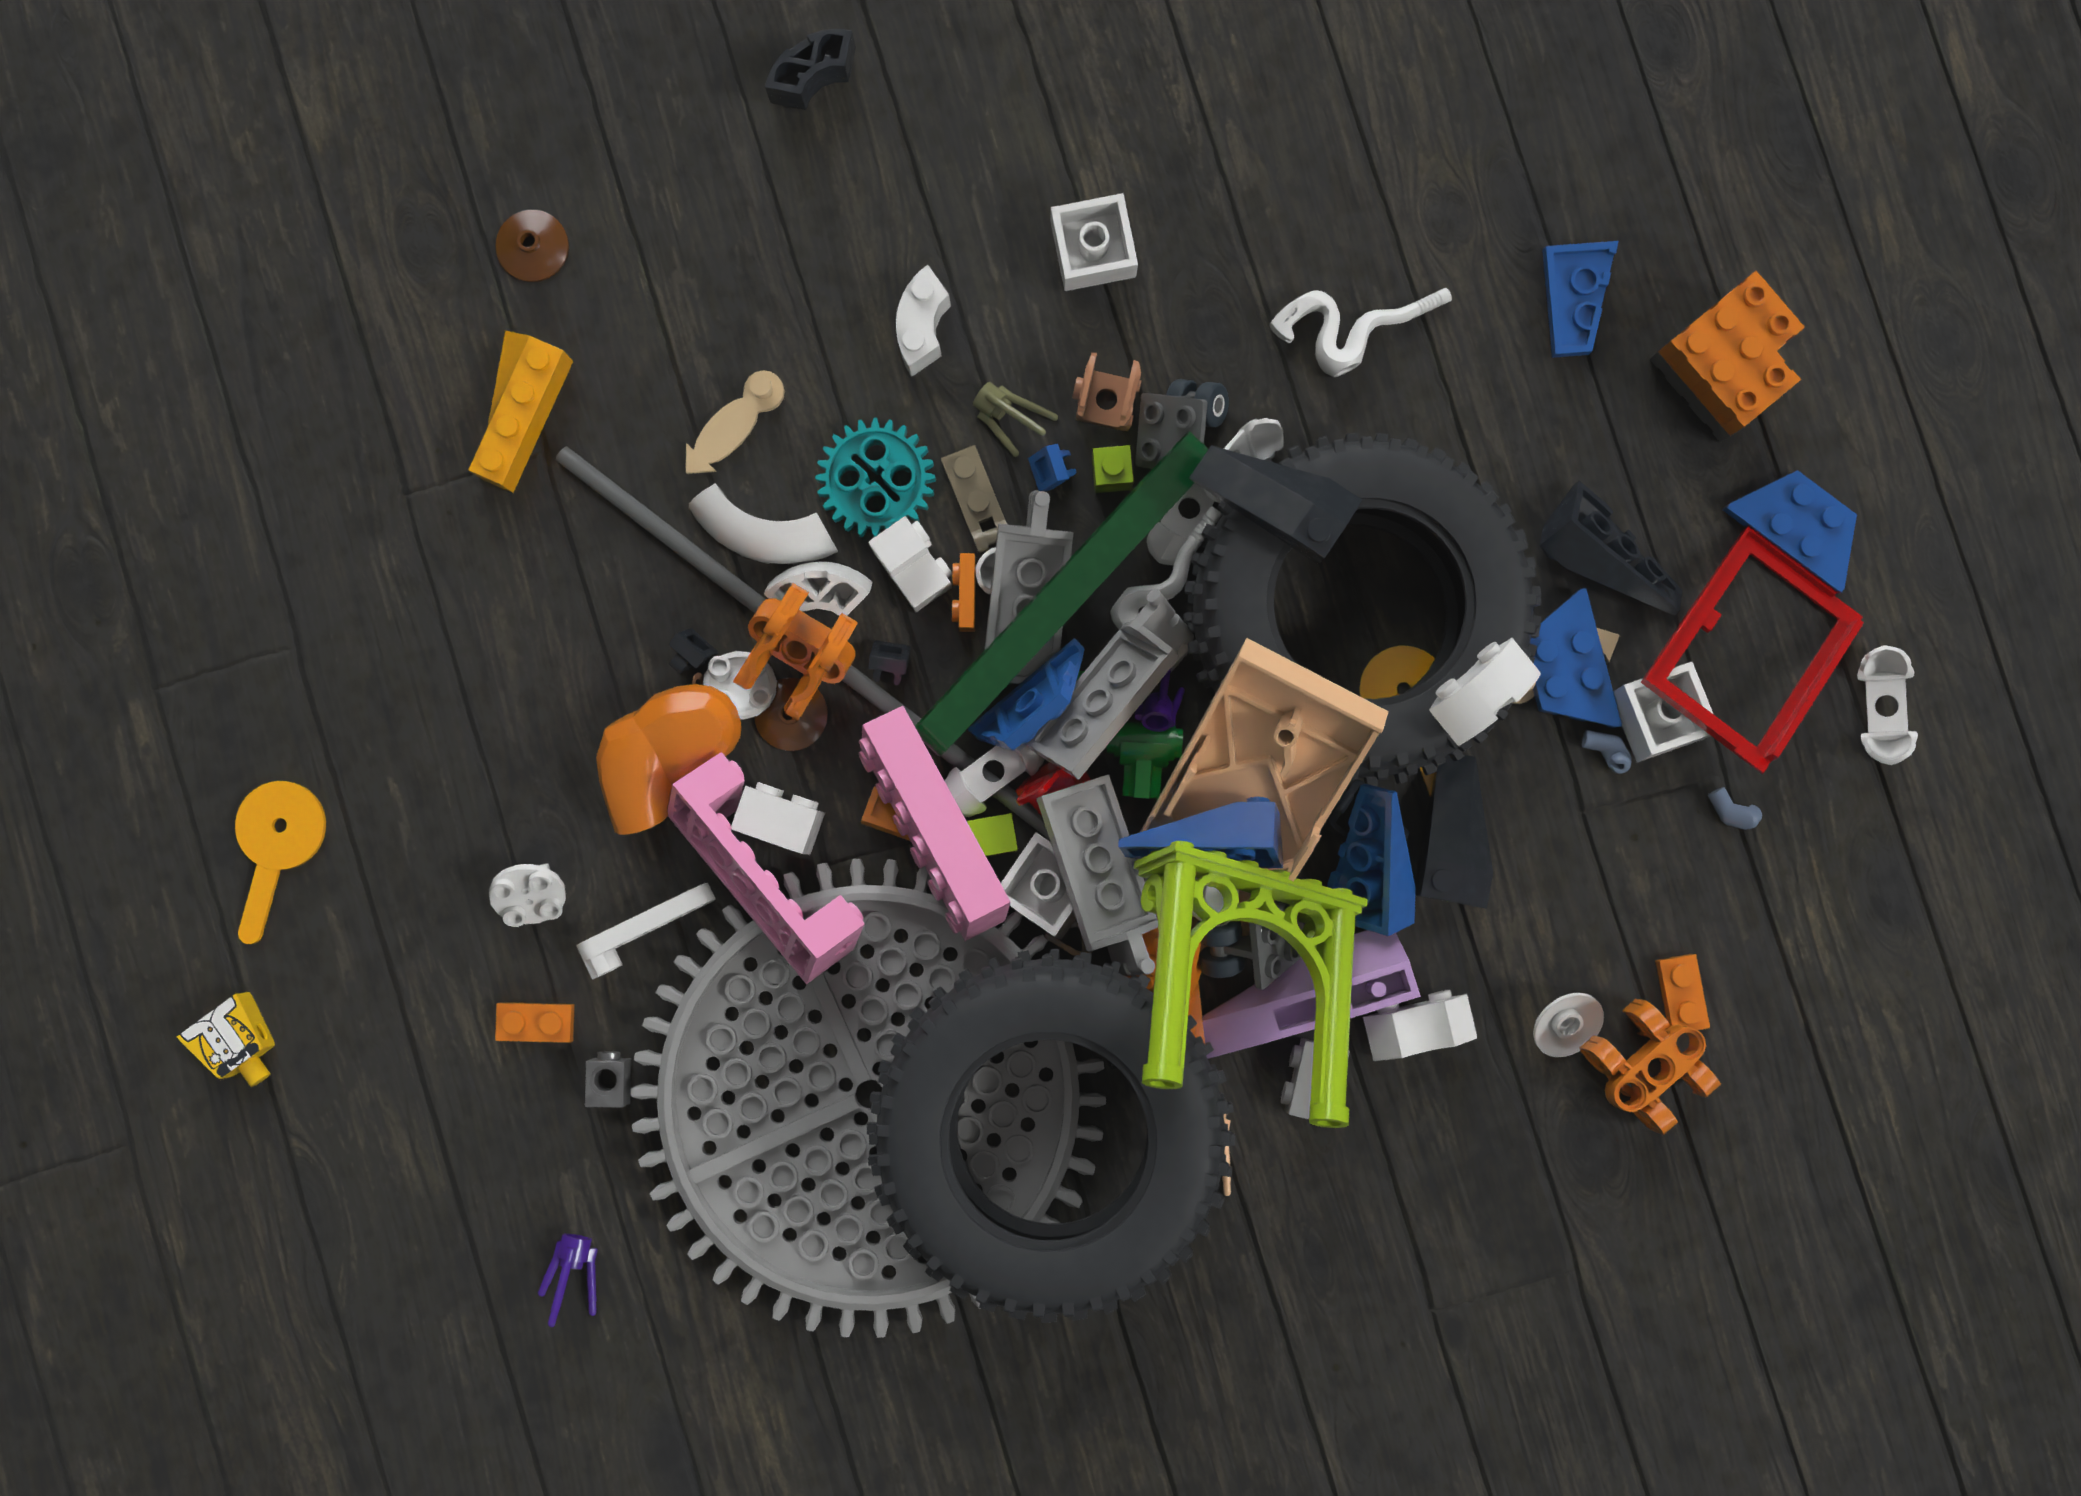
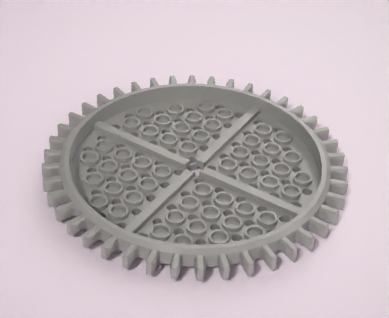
M852 859L850 866L852 884L848 887L835 888L832 882V871L828 864H817L816 875L820 883V891L807 895L802 893L800 881L793 872L784 874V886L789 893L790 899L794 900L802 910L804 920L841 895L847 903H853L860 910L863 922L865 923L853 951L838 961L841 966L840 971L837 974H832L827 969L809 982L802 990L797 989L793 983L794 978L799 976L783 955L779 953L778 949L753 920L748 924L740 911L734 906L728 905L722 910L725 919L734 927L736 933L725 943H722L714 932L706 928L698 931L696 935L701 944L709 948L713 953L703 967L699 966L691 957L677 956L674 963L681 971L692 976L694 980L685 994L673 986L660 985L656 993L663 1000L676 1004L678 1009L671 1023L659 1017H647L644 1019L643 1027L651 1032L667 1036L662 1053L643 1050L636 1052L634 1056V1061L642 1065L660 1067L658 1085L643 1083L631 1088L632 1097L641 1100L647 1098L657 1099L658 1117H644L633 1123L632 1129L633 1132L643 1134L650 1131H660L663 1149L649 1151L638 1161L640 1167H653L662 1162H667L673 1180L660 1183L650 1195L652 1200L665 1199L674 1192L680 1193L687 1209L676 1213L666 1225L669 1231L682 1229L689 1221L695 1219L705 1233V1236L693 1243L687 1255L692 1260L704 1255L707 1249L715 1244L727 1256L726 1261L719 1265L712 1279L715 1283L720 1284L728 1279L733 1269L739 1266L753 1276L751 1282L743 1290L741 1302L746 1305L752 1302L758 1296L763 1284L780 1291L779 1299L773 1306L772 1317L778 1321L788 1312L792 1297L810 1302V1309L806 1316V1330L813 1332L821 1321L823 1306L839 1308L842 1310V1317L839 1323L842 1337H849L853 1330L855 1310L874 1312L873 1328L877 1338L885 1337L889 1325L887 1309L905 1307L907 1324L912 1333H917L921 1330L923 1317L918 1305L936 1299L940 1315L948 1324L955 1320V1306L949 1296L952 1293L949 1291L951 1288L949 1286L950 1281L943 1277L937 1282L934 1278L925 1273L927 1261L914 1260L903 1247L908 1239L905 1233L901 1232L896 1235L886 1221L893 1211L890 1205L881 1206L874 1189L875 1186L882 1183L881 1176L872 1175L871 1166H868L867 1159L870 1156V1149L876 1145H869L867 1124L859 1125L855 1121V1114L858 1112L866 1113L868 1122H877V1114L871 1113L870 1108L863 1107L857 1101L856 1090L858 1085L867 1080L878 1081L879 1075L874 1073L873 1065L882 1060L892 1063L894 1055L890 1051L895 1044L892 1042L893 1037L897 1033L905 1037L908 1035L910 1029L907 1025L912 1020L909 1015L916 1007H919L926 1013L929 1009L925 1006V1001L928 997H935L933 991L941 986L947 993L955 988L954 982L960 979L959 973L969 969L973 977L982 973V968L989 965L988 960L997 957L1001 966L1011 964V959L1018 957V952L1029 950L1030 958H1032L1036 953L1044 949L1048 941L1042 934L1034 937L1025 948L1020 949L1009 938L1010 933L1020 925L1023 915L1018 911L1008 915L1000 928L994 926L964 941L960 932L955 934L950 928L945 913L949 911L943 900L937 901L932 894L927 893V881L931 877L925 866L917 872L914 889L902 888L896 885V878L899 872L897 860L890 859L887 860L883 868V885L865 884V866L862 859ZM898 929L907 931L908 939L906 942L899 943L896 941L894 935ZM865 944L873 946L875 951L873 957L869 959L864 958L861 954V948ZM947 947L956 949L958 955L954 961H948L944 958L943 953ZM748 957L756 959L758 964L756 970L748 971L745 968V960ZM913 963L922 964L924 972L921 976L915 977L910 973V966ZM885 978L889 981L890 988L887 992H880L877 989L876 983L878 979ZM763 991H768L772 994L773 1001L770 1005L761 1003L760 995ZM845 994H852L856 998L854 1007L848 1008L844 1006L842 999ZM729 1007H735L739 1012V1017L735 1021L729 1020L726 1016V1011ZM816 1009L821 1012L822 1020L819 1023L810 1021L809 1013L811 1010ZM900 1012L905 1016V1023L902 1026H896L892 1023L891 1018L894 1013ZM778 1025H784L788 1029V1035L785 1039H780L776 1036L775 1029ZM859 1029H869L871 1039L867 1042L861 1041L858 1038ZM1038 1040L1037 1044L1033 1047H1028L1022 1043L1003 1050L1004 1059L1001 1062L995 1063L989 1059L974 1073L965 1089L959 1109L960 1149L965 1150L967 1153V1159L964 1163L974 1182L980 1184L983 1193L1002 1209L1020 1218L1040 1223H1060L1045 1213L1054 1198L1061 1200L1068 1206L1080 1207L1082 1197L1076 1191L1063 1187L1061 1182L1067 1169L1075 1170L1082 1175H1093L1095 1164L1088 1159L1072 1155L1075 1138H1082L1091 1142L1100 1141L1103 1138L1102 1129L1094 1125L1078 1124L1080 1106L1096 1108L1106 1105L1105 1094L1096 1091L1089 1093L1079 1092L1078 1075L1082 1073H1097L1103 1070V1059L1092 1057L1087 1060L1078 1061L1076 1060L1073 1048L1074 1043L1066 1041ZM744 1041L753 1043L754 1051L752 1054L743 1053L741 1045ZM831 1043L837 1047L838 1051L835 1057H828L824 1053L826 1044ZM714 1056L719 1059L720 1067L717 1070H712L708 1067L707 1061L709 1057ZM799 1059L802 1061L804 1066L802 1072L795 1073L791 1070L790 1063L792 1060ZM1047 1067L1053 1071L1051 1080L1043 1081L1039 1077V1072L1042 1068ZM759 1075L768 1077L769 1086L767 1088H760L757 1085L756 1080ZM842 1078L851 1079L853 1087L850 1091H844L840 1088L839 1082ZM1010 1083L1017 1084L1020 1089L1018 1095L1014 1097L1007 1095L1005 1092V1087ZM725 1091H732L735 1094L733 1104L724 1102L723 1093ZM810 1093L817 1095L819 1103L815 1107H811L806 1103V1096ZM975 1099H981L985 1102L986 1108L982 1112H975L972 1109L971 1103ZM696 1106L701 1110L700 1119L694 1120L689 1116L690 1107ZM780 1109L784 1112L785 1119L783 1122H775L772 1119L773 1110ZM1026 1117L1032 1118L1035 1121L1034 1128L1029 1131L1024 1130L1021 1127L1022 1119ZM740 1125H747L750 1128L751 1134L748 1138H742L738 1134V1127ZM827 1127L833 1130L834 1138L832 1140L826 1141L821 1137V1130ZM997 1133L1001 1137V1143L997 1146L989 1145L987 1142L988 1135ZM706 1141H713L716 1144L717 1149L715 1153L709 1154L705 1151L704 1143ZM795 1143L800 1147V1154L794 1157L788 1154L787 1146L789 1144ZM761 1159L766 1163L764 1172H757L754 1169V1160ZM839 1162L847 1163L850 1168L849 1173L846 1175L839 1174L836 1170V1165ZM1011 1167L1015 1169L1017 1173L1015 1179L1006 1180L1003 1177L1002 1172L1005 1168ZM721 1175H728L731 1178V1187L724 1188L720 1185L719 1178ZM812 1178L816 1184L815 1189L811 1191L804 1189L802 1185L803 1179ZM775 1193L781 1197L782 1201L779 1206H772L769 1203L768 1197L770 1194ZM856 1196L862 1197L865 1200V1206L862 1209L854 1208L851 1203L852 1198ZM742 1209L747 1213V1220L745 1222H739L735 1219L734 1213L736 1210ZM827 1212L831 1217V1222L827 1225L821 1224L818 1221V1214ZM786 1228H793L796 1231L797 1238L790 1241L784 1237V1230ZM877 1231L881 1237L878 1243L869 1242L867 1233ZM835 1247H843L847 1253L846 1257L837 1259L833 1255ZM892 1265L896 1269V1275L891 1278L884 1276L882 1272L883 1267ZM970 1294L972 1302L979 1308L980 1303L975 1301L976 1296Z

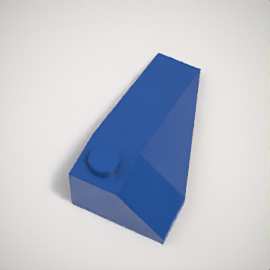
M1369 784L1360 785L1348 821L1350 830L1346 841L1340 845L1338 851L1340 859L1336 871L1331 872L1328 888L1350 889L1353 895L1368 899L1367 907L1362 908V913L1355 916V926L1390 936L1415 923L1416 888L1396 791Z
M1250 797L1247 799V802H1234L1121 838L1118 843V847L1124 856L1128 858L1140 859L1149 855L1151 851L1169 846L1171 842L1187 841L1192 843L1194 848L1202 851H1221L1226 853L1227 858L1236 861H1255L1259 864L1260 868H1283L1280 812L1276 803L1270 802L1265 797Z

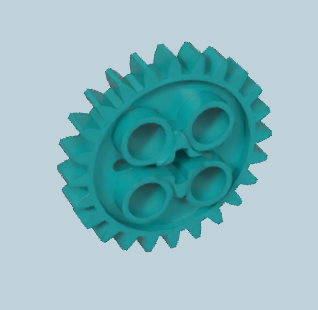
M873 418L871 428H866L863 421L858 420V431L853 432L847 425L844 426L847 436L844 439L834 434L832 438L836 444L835 449L823 447L829 460H818L817 462L818 466L825 470L826 473L815 476L817 482L826 484L825 487L817 491L819 497H830L824 503V509L826 511L837 509L833 514V521L837 523L846 518L844 528L848 532L855 525H858L860 537L865 535L868 528L872 529V533L876 537L880 534L881 529L889 528L904 516L919 522L920 520L915 510L917 508L928 510V504L922 498L923 496H934V491L927 487L926 484L936 481L934 474L925 473V471L934 466L933 460H922L929 452L927 446L915 448L918 444L919 436L915 434L907 439V427L905 425L895 432L893 422L890 419L884 428H880L877 418ZM871 446H883L886 449L883 458L876 461L868 459L866 453ZM854 455H857L864 461L866 466L875 475H879L882 472L881 476L885 485L900 497L898 502L893 501L878 483L873 482L870 484L871 481L867 472L852 460ZM905 470L911 473L912 478L909 484L906 486H896L893 484L892 478L896 472ZM856 471L859 473L860 477L857 484L851 487L843 486L840 480L845 472ZM874 496H880L886 500L883 510L876 513L868 511L866 509L868 500Z

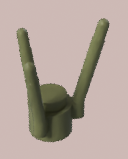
M988 382L982 387L973 401V406L980 410L977 418L987 424L1014 457H1017L1019 451L993 420V417L1000 420L1007 413L1037 434L1044 436L1046 433L1045 429L1013 408L1011 402L1053 421H1057L1058 415L1011 393L1003 386L998 388L991 382Z

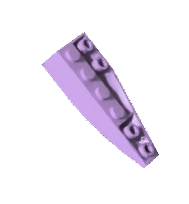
M1365 930L1354 934L1350 1018L1421 997L1410 961L1396 933L1385 936ZM1301 956L1295 964L1264 990L1257 989L1254 984L1202 1016L1205 1043L1210 1041L1214 1049L1206 1055L1207 1059L1315 1029V988L1310 972Z

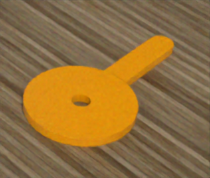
M1395 646L1378 653L1370 660L1363 671L1359 687L1360 697L1364 699H1379L1399 695L1397 693V686L1400 683H1407L1412 688L1429 670L1435 658L1424 650L1412 646ZM1420 767L1427 791L1431 797L1435 772L1425 775Z
M274 781L257 787L246 796L236 815L235 832L237 841L245 855L257 864L238 930L239 939L245 944L257 943L263 936L280 871L295 868L311 859L320 848L325 837L326 817L320 801L310 790L293 782ZM280 818L284 819L287 823L286 829L281 833L275 829V822Z

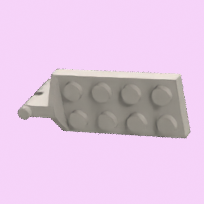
M1034 490L1029 494L1026 526L998 524L985 649L1071 557L1073 532L1046 529L1050 496L1047 492ZM1063 626L1010 683L1021 684L1060 650Z
M1158 589L1148 593L1147 600L1149 602L1133 621L1124 623L1076 681L1071 702L1066 706L1065 711L1058 718L1049 720L1038 730L1031 741L1025 743L1033 752L1078 780L1179 659L1176 653L1178 649L1194 639V634L1180 616L1175 614L1173 607Z
M1109 774L1036 798L1086 950L1093 951L1107 946L1112 963L1113 961L1121 963L1118 973L1126 977L1140 975L1141 973L1143 975L1151 974L1155 970V963L1149 958L1142 934L1157 928L1158 920L1156 914L1144 911L1141 906V894L1145 881L1143 877L1138 876L1139 870L1133 869L1134 861L1137 858L1125 857L1118 847L1119 839L1129 836Z

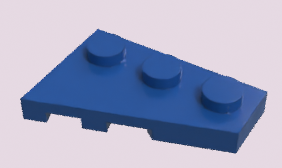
M1619 241L1546 246L1542 250L1552 358L1589 355L1592 352L1602 313L1601 306L1606 287L1609 284L1610 269Z

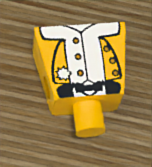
M250 992L234 994L177 1036L180 1042L219 1079L232 1077L240 1072L250 1087H253L271 1075L259 1057L273 1048L275 1043Z

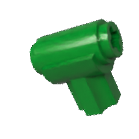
M1127 721L1109 742L1106 753L1114 754V758H1119V765L1124 766L1122 796L1147 799L1159 798L1162 768H1167L1168 761H1173L1174 758H1181L1182 728H1176L1175 724L1174 727H1170L1165 731L1154 732L1145 728L1142 722Z

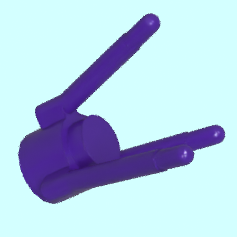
M1171 668L1161 679L1160 691L1150 694L1144 701V704L1142 702L1135 711V719L1142 720L1143 726L1150 731L1162 732L1175 726L1176 714L1182 702L1185 689L1180 687L1173 702L1170 700L1167 694Z
M565 1233L562 1234L561 1241L556 1243L553 1258L538 1291L539 1296L543 1297L560 1263L562 1270L548 1320L549 1327H554L556 1324L570 1269H582L583 1263L587 1264L590 1316L596 1314L595 1259L598 1249L590 1247L592 1239L589 1237Z

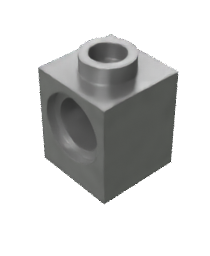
M604 1051L598 1052L597 1058L586 1061L585 1107H624L630 1104L631 1058H620V1052ZM604 1069H610L615 1073L617 1082L614 1088H607L602 1084L600 1075Z

